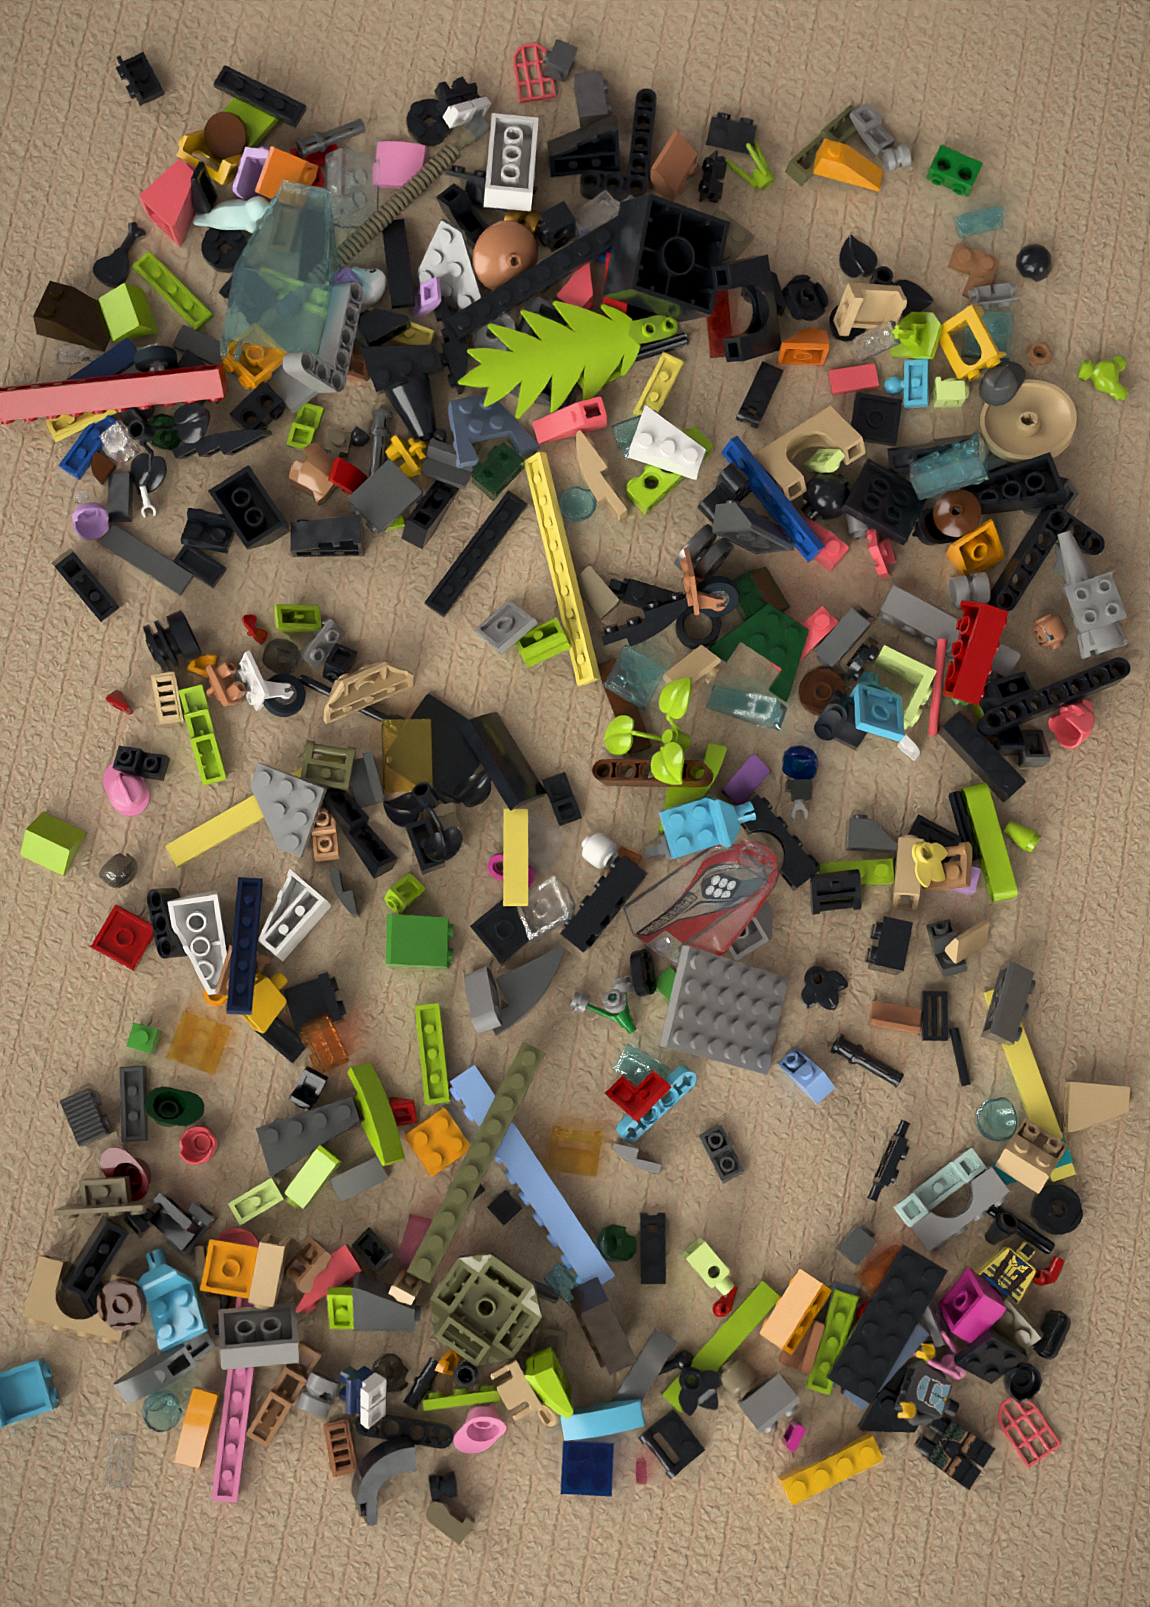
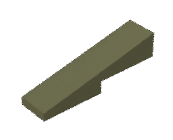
M852 105L824 127L816 139L789 161L785 172L801 187L814 175L815 156L825 138L846 144L857 133L850 118V113L856 110Z

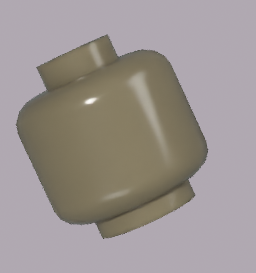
M731 1359L721 1368L723 1371L721 1375L723 1386L731 1396H741L743 1399L757 1387V1374L745 1360L740 1359L734 1362Z

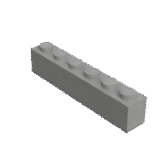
M893 585L877 616L881 617L880 620L890 626L896 625L909 637L916 636L923 640V644L932 649L937 648L938 638L947 639L946 657L954 660L951 649L952 644L958 640L959 630L956 629L958 619ZM1000 643L999 649L992 661L991 674L987 678L990 681L1010 676L1021 654Z

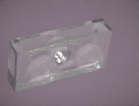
M889 320L853 338L858 361L864 362L900 344V339H896L895 334L891 333L892 329H895L896 321Z

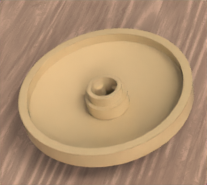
M1024 380V383L1010 402L999 406L985 403L980 415V431L986 446L996 456L1016 464L1048 452L1051 453L1052 458L1056 457L1071 443L1077 425V413L1071 398L1056 385L1041 380Z

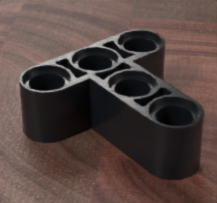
M734 462L730 463L719 474L715 489L701 501L697 508L713 524L716 504H725L728 500L741 502L752 492L748 487L750 479Z

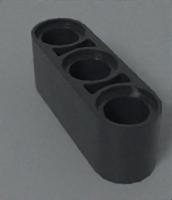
M175 888L151 889L147 895V904L156 948L159 956L163 959L187 956L181 941L171 926L168 901L180 898V894Z

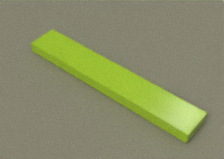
M761 1280L694 1356L690 1367H696L700 1371L713 1370L716 1372L775 1306L780 1296ZM679 1373L661 1395L681 1412L682 1408L678 1400L682 1389L679 1384ZM690 1375L687 1378V1383L693 1384L696 1381V1377Z

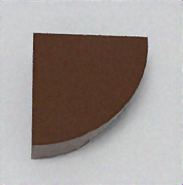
M97 451L91 462L93 475L101 485L104 484L109 475L116 469L114 463Z

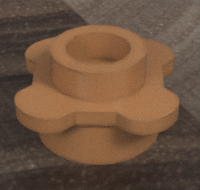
M1041 342L1026 347L1025 352L1029 355L1030 366L1037 367L1038 364H1049L1052 357L1049 355L1050 350L1047 343Z

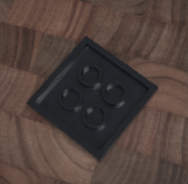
M868 458L841 511L904 546L930 493Z

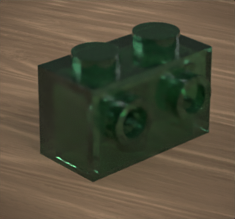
M504 442L499 447L497 445L494 446L487 455L488 459L483 464L481 462L478 463L472 470V483L492 501L525 468V460Z

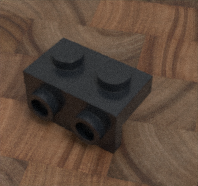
M144 52L124 61L121 56L116 57L119 64L116 70L121 80H127L129 85L125 87L131 99L136 98L140 106L165 95Z
M718 112L717 116L712 115L706 145L750 154L746 145L750 143L753 147L758 125L753 124L754 120L750 118L740 117V121L731 119V114Z

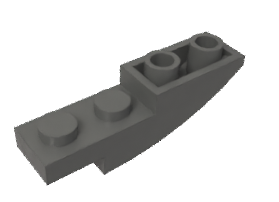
M206 1331L159 1355L154 1352L113 1384L127 1404L137 1401L187 1374L198 1366L196 1361L215 1348L216 1345Z

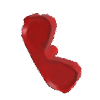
M245 614L241 620L249 630L247 635H252L255 641L262 645L268 637V632L255 626L257 620L255 615Z

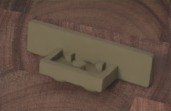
M129 1176L88 1178L80 1180L82 1204L64 1205L55 1209L54 1215H63L64 1219L76 1218L79 1214H86L88 1218L97 1217L101 1213L108 1212L109 1216H118L124 1214V1211H131V1215L146 1213V1209L155 1205L154 1200L132 1201Z

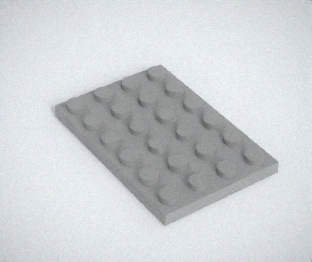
M682 945L660 1046L767 1075L789 978L691 946Z

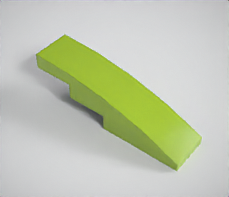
M203 684L178 690L203 786L227 780Z
M372 1063L350 1067L347 1074L357 1091L354 1100L364 1117L361 1126L382 1166L403 1161L405 1156L393 1112Z

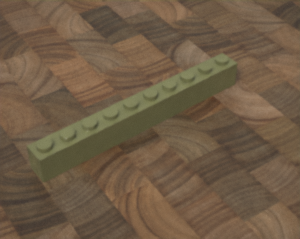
M525 1042L522 1043L407 1270L410 1274L428 1283L432 1282L546 1055L545 1052Z

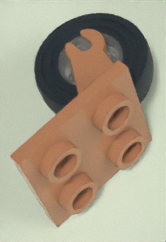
M685 547V557L680 558L684 574L683 584L688 607L693 606L695 615H700V610L701 613L710 617H721L732 612L739 600L738 589L735 583L724 576H712L707 579L695 577L689 548Z

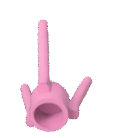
M941 1331V1336L954 1354L945 1355L941 1363L928 1360V1364L945 1372L951 1378L959 1380L967 1372L955 1365L954 1356L960 1351L948 1335Z

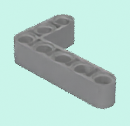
M359 282L337 283L333 286L318 356L310 351L286 353L283 357L285 372L318 393L341 392L345 387L364 294Z

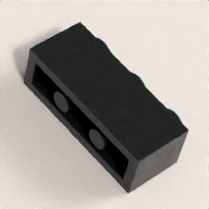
M102 1216L62 1280L65 1288L88 1300L129 1232L121 1225Z

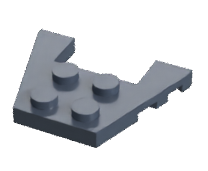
M486 394L452 400L448 405L450 427L454 435L453 447L457 455V468L477 464L479 458L471 444L474 442L509 436L518 456L535 453L540 446L499 401L484 407Z

